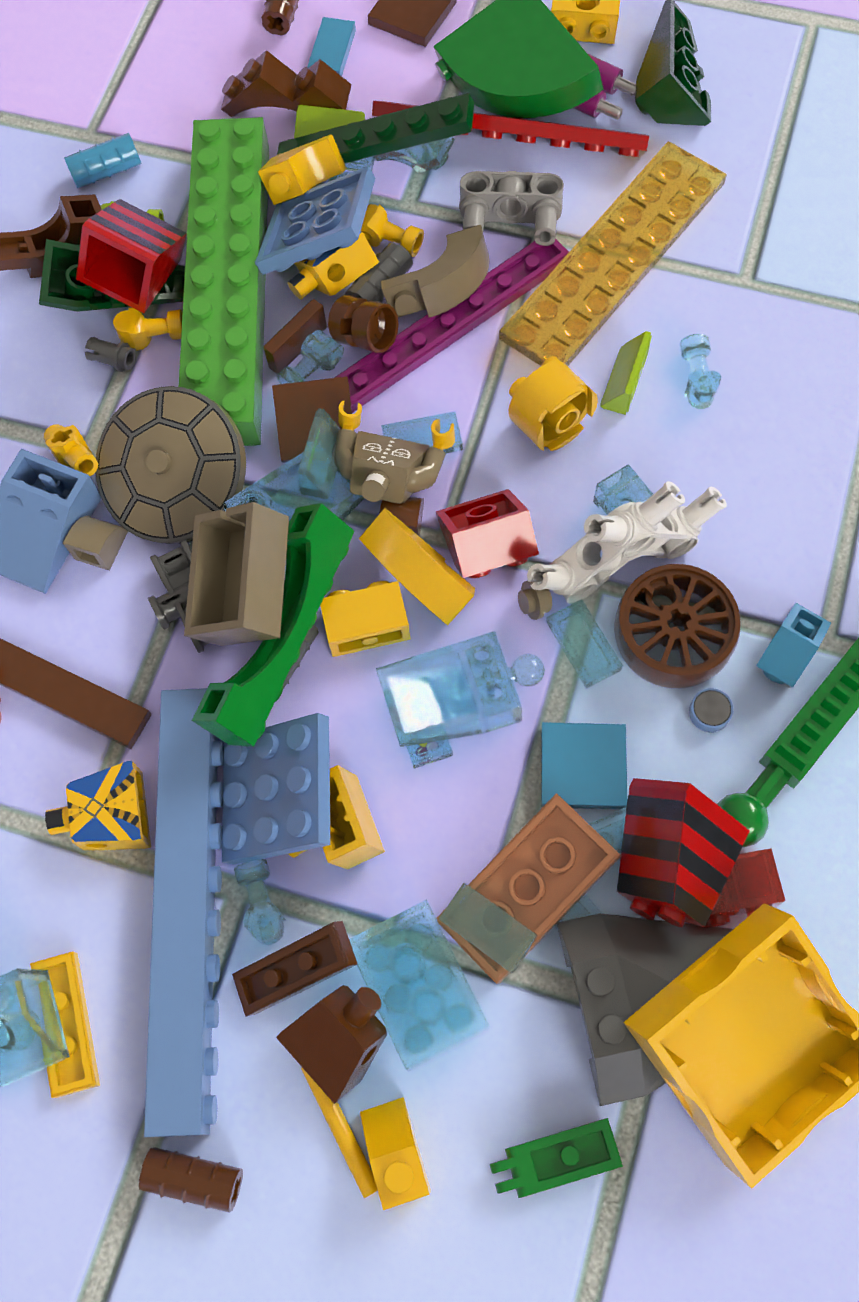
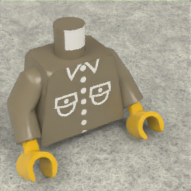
M345 401L339 404L338 423L342 429L338 430L334 461L345 479L351 480L349 490L351 493L361 495L370 502L385 500L394 503H405L413 493L433 486L446 456L443 450L452 447L455 443L453 423H451L449 431L440 433V419L433 421L431 424L433 446L430 447V445L363 431L356 433L354 429L359 427L361 423V404L358 403L357 412L354 414L344 412Z

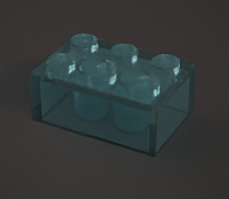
M427 899L349 939L358 963L357 967L366 987L374 990L381 999L382 1005L378 1012L406 1071L409 1072L489 1030L490 1025Z

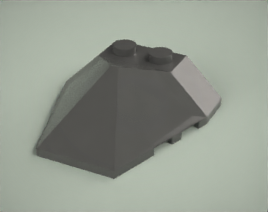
M601 913L558 922L557 928L566 966L571 967L591 1050L592 1058L589 1059L599 1106L647 1096L666 1082L623 1022L733 929L713 926L702 927L684 923L683 927H677L662 920Z

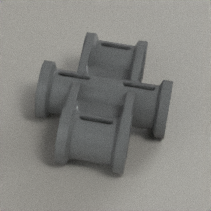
M186 540L180 542V547L160 557L157 555L150 557L162 583L168 591L157 598L154 595L148 597V601L164 630L170 627V622L180 617L185 627L192 553ZM190 638L198 653L203 652L204 646L210 644Z

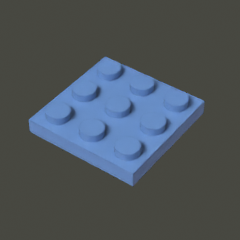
M369 166L309 189L303 195L276 204L255 261L262 275L275 270L282 272L296 262L304 259H317L328 250L336 247L346 248L358 240L375 182V176Z
M314 713L265 727L264 733L256 741L254 747L228 745L224 742L222 863L235 865L331 845L329 716Z

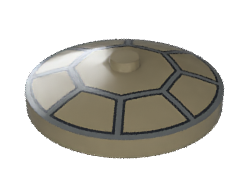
M165 386L141 392L126 401L106 424L96 452V460L98 462V469L95 472L96 482L108 512L128 532L152 542L180 544L184 540L187 542L193 541L195 515L217 510L226 511V508L236 506L245 482L246 453L241 434L235 422L214 400L183 387Z

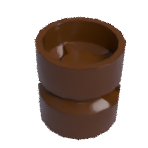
M343 295L334 302L329 312V333L332 339L340 344L359 347L375 353H383L392 346L398 334V315L395 308L390 304L370 301L351 295Z

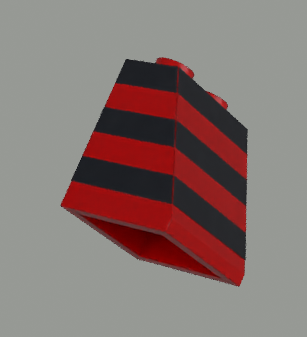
M119 199L90 217L82 225L76 280L145 313L180 262L187 233Z
M633 778L629 786L616 892L632 902L629 908L633 912L646 919L654 920L657 915L677 927H683L685 922L705 927L750 830L691 783Z

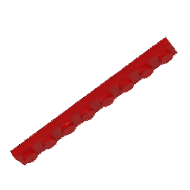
M373 101L372 116H381L419 105ZM473 113L472 129L482 130L481 137L502 139L503 133L516 134L515 141L536 144L537 137L549 138L550 146L570 148L571 141L584 143V150L593 152H604L605 146L619 147V155L639 157L640 150L647 151L649 135Z

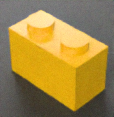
M377 581L369 584L367 588L351 592L344 589L331 592L322 600L320 607L332 657L411 640L409 623L398 581L391 583L388 581Z

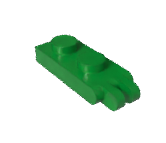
M608 1118L506 1148L507 1159L489 1164L492 1174L510 1169L512 1174L511 1179L495 1183L497 1194L516 1189L518 1198L623 1167Z

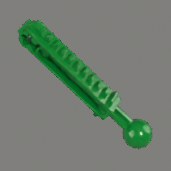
M859 638L760 759L759 763L765 769L745 793L726 795L717 803L718 806L750 830L743 847L755 845L764 838L769 824L767 813L769 805L786 784L793 789L799 784L859 708Z

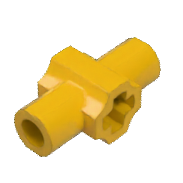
M54 424L45 430L43 439L58 463L89 476H92L97 471L98 462L74 425L63 427L62 425Z

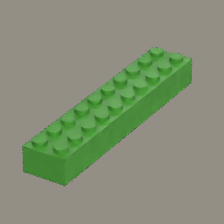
M263 117L193 120L178 387L201 393L219 404L235 422L244 446L261 445L266 274L262 275L255 261L267 231L268 192L258 171L269 161L268 138Z

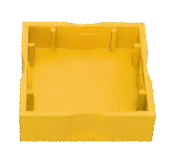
M765 903L623 1022L722 1163L751 1189L797 1149L822 1119L843 1107L859 1092V1013L839 993L830 975L829 968L795 917Z

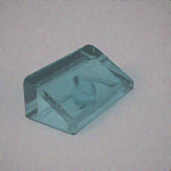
M318 408V411L316 410L298 470L301 494L328 499L337 472L334 456L337 434L340 427L325 409Z

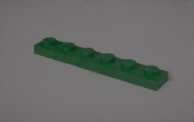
M470 93L294 139H288L279 142L277 155L332 134L344 163L470 133L472 132L475 103Z

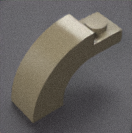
M481 225L446 235V249L432 264L417 271L381 281L386 303L395 308L398 318L422 310H427L429 318L457 306L477 290L487 275L490 263Z

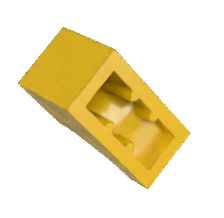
M330 134L272 157L258 173L273 205L303 195L314 186L342 174L347 168L333 135Z

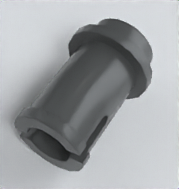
M90 337L85 345V349L94 350L93 353L85 352L87 360L111 365L119 372L130 370L134 365L135 350L130 348L128 343L120 342L115 344L96 337Z

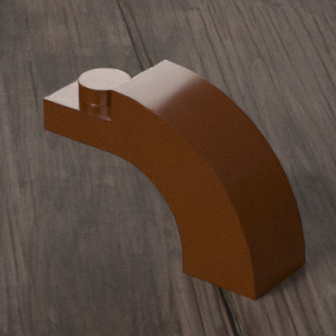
M96 194L60 196L56 213L45 224L26 231L1 232L0 271L27 269L30 278L42 277L46 239L80 245L82 225L86 220L102 210Z

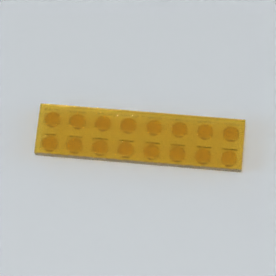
M668 141L499 330V340L540 366L546 359L553 356L569 366L723 187L727 174Z

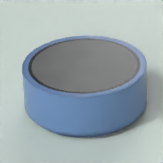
M714 688L701 690L695 695L690 704V719L697 728L703 731H719L728 724L733 715L732 701L721 690Z

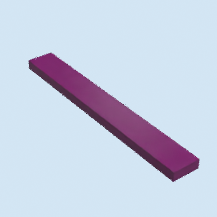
M557 239L548 246L539 245L535 241L488 272L477 290L463 302L448 311L430 318L426 314L397 334L394 343L387 351L383 353L371 352L335 376L334 378L348 376L352 413L357 410L358 403L361 406L365 405L571 262V253Z

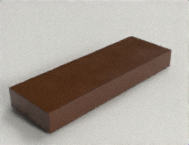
M336 921L233 973L232 976L245 1017L256 1015L358 965L343 921Z

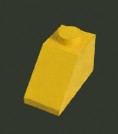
M404 1097L361 1111L360 1116L368 1157L383 1210L430 1195L432 1191Z

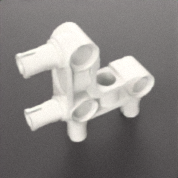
M667 481L663 484V487L644 503L629 502L615 508L607 516L600 514L588 516L584 523L586 535L550 565H532L527 572L528 582H534L530 585L534 590L550 589L558 595H563L569 604L582 601L609 580V577L635 558L644 555L654 556L655 558L674 559L692 550L699 542L697 536L700 535L702 525L720 510L727 507L726 500L721 499L718 501L723 495L718 489L710 486L687 507L681 506L686 501L684 495L680 494L675 497L681 490L673 482Z

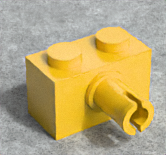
M336 765L330 768L331 845L322 848L328 863L348 870L384 853L385 850L357 775ZM308 850L289 853V855L292 858L298 857L299 854Z

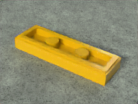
M72 951L30 963L51 1098H59L100 1086L78 953Z

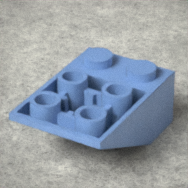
M21 448L0 483L1 576L46 594L69 555V551L63 544L69 530L81 517H91L102 499L97 487L88 474Z

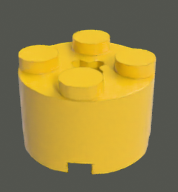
M553 356L546 359L541 367L533 371L527 378L520 377L511 385L509 395L512 399L508 414L511 421L539 449L544 451V447H547L550 451H554L564 447L581 433L584 427L580 422L586 414L592 418L597 408L598 397L564 362Z

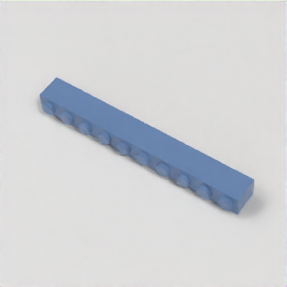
M207 688L161 690L144 1137L210 1135V1125L216 1124L217 1097L216 1095H211V1076L217 1075L219 1061L217 1047H212V1028H217L219 1024L218 1000H213V982H218L220 978V958L218 954H214V937L220 936L221 914L219 909L215 910V892L221 891L222 872L221 867L215 866L216 849L222 848L221 823H216L217 807L223 806L222 782H217L218 766L224 765V746L222 741H218V737L191 721Z

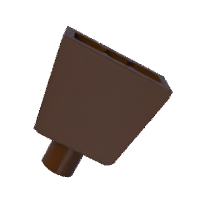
M342 985L315 1004L276 1037L334 1104L361 1082L387 1036L386 1027L375 1016L376 1012L381 1008V999L371 988L361 987L354 993L348 986Z

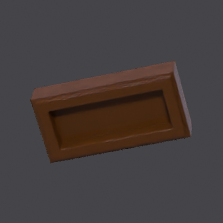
M313 299L307 303L264 345L263 348L268 367L277 375L327 328L324 306L317 300Z

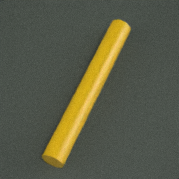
M301 1068L365 1199L378 1191L373 1172L338 1101L334 1104L308 1073Z

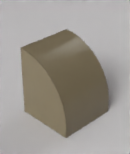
M84 516L73 524L63 544L74 560L110 571L128 531L122 526L90 516Z

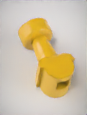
M374 204L368 205L361 231L371 247H378L383 239L402 245L410 253L411 257H415L423 243L424 230L413 225L404 230L388 221L387 213L380 204L379 206Z
M129 307V310L116 314L113 319V325L120 341L128 343L130 348L139 351L149 345L152 336L169 333L171 339H181L183 311L182 309L169 310L166 318H144L141 312Z

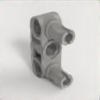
M472 171L466 173L460 180L459 209L463 217V230L481 225L484 232V222H503L508 224L535 223V242L543 246L551 245L555 242L557 220L561 217L563 209V180L560 176L552 173L517 171Z

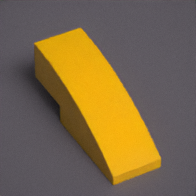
M386 508L380 512L359 537V540L375 558L447 626L474 597L475 587L445 563L446 559Z

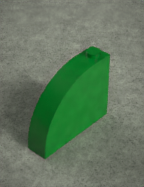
M495 0L433 46L439 60L435 63V66L444 81L447 82L450 79L462 94L470 93L476 106L496 115L513 118L550 116L572 109L603 90L598 65L542 0Z

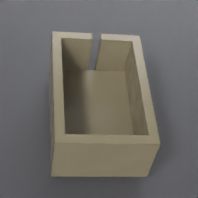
M255 502L226 508V511L217 510L195 515L184 629L185 637L218 646L280 638L289 516Z

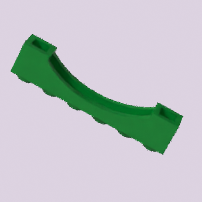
M322 503L297 507L288 525L280 638L263 640L248 662L224 683H210L191 720L228 745L254 747L256 741L264 733L269 713L283 692L284 681L291 667L298 660L300 647L307 632L315 624L317 619L316 613L322 600L330 591L333 585L332 579L337 568L348 553V545L355 531Z

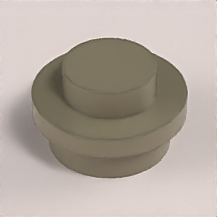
M527 580L522 583L521 591L518 592L519 607L531 619H541L545 613L550 612L552 609L550 590H534L530 586L534 582H528Z

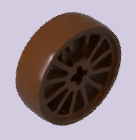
M662 565L640 575L622 595L614 622L615 639L619 652L626 664L644 680L667 688L693 687L717 675L728 663L740 637V613L730 590L713 574L692 565ZM680 589H683V590L686 591V594H685L684 597L682 596V592H681ZM692 593L703 598L694 606H689L688 604ZM663 595L668 597L672 604L660 605L658 607L652 599L654 596ZM707 606L715 610V613L698 615ZM631 614H635L651 621L631 624L629 617ZM672 622L675 627L670 628L669 624ZM720 623L723 633L707 628L704 625ZM683 626V631H680L678 627ZM656 632V635L643 645H638L633 635ZM700 638L718 644V652L714 654ZM660 643L665 647L661 661H656L646 653ZM688 644L705 662L692 665ZM671 650H679L682 667L667 664Z

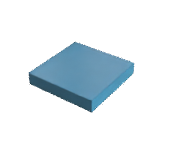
M542 722L541 807L557 793L572 808L626 810V724Z

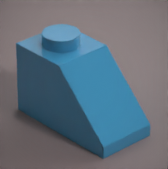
M795 603L756 666L762 669L764 675L771 681L778 684L786 683L794 687L820 647L831 622Z

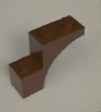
M266 50L256 60L251 58L245 64L242 72L236 77L232 75L227 79L222 89V93L225 96L221 110L230 117L257 107H277L297 112L298 105L346 110L352 84L321 59L309 68L304 67L296 74Z

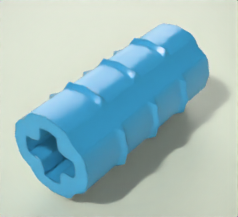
M129 133L116 138L112 137L111 140L95 144V146L85 150L79 149V152L64 157L77 188L91 183L95 184L96 181L106 177L111 178L114 174L122 171L127 172V169L142 164Z

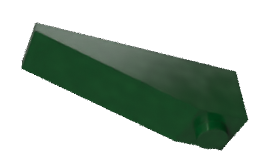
M666 0L664 2L636 79L635 103L643 114H649L656 123L706 126L712 122L710 95L706 90H701L699 83L705 76L703 68L698 65L693 55L698 51L691 21L674 0Z
M46 239L39 305L76 312L130 307L76 280L80 245ZM178 264L150 305L183 302L184 265Z

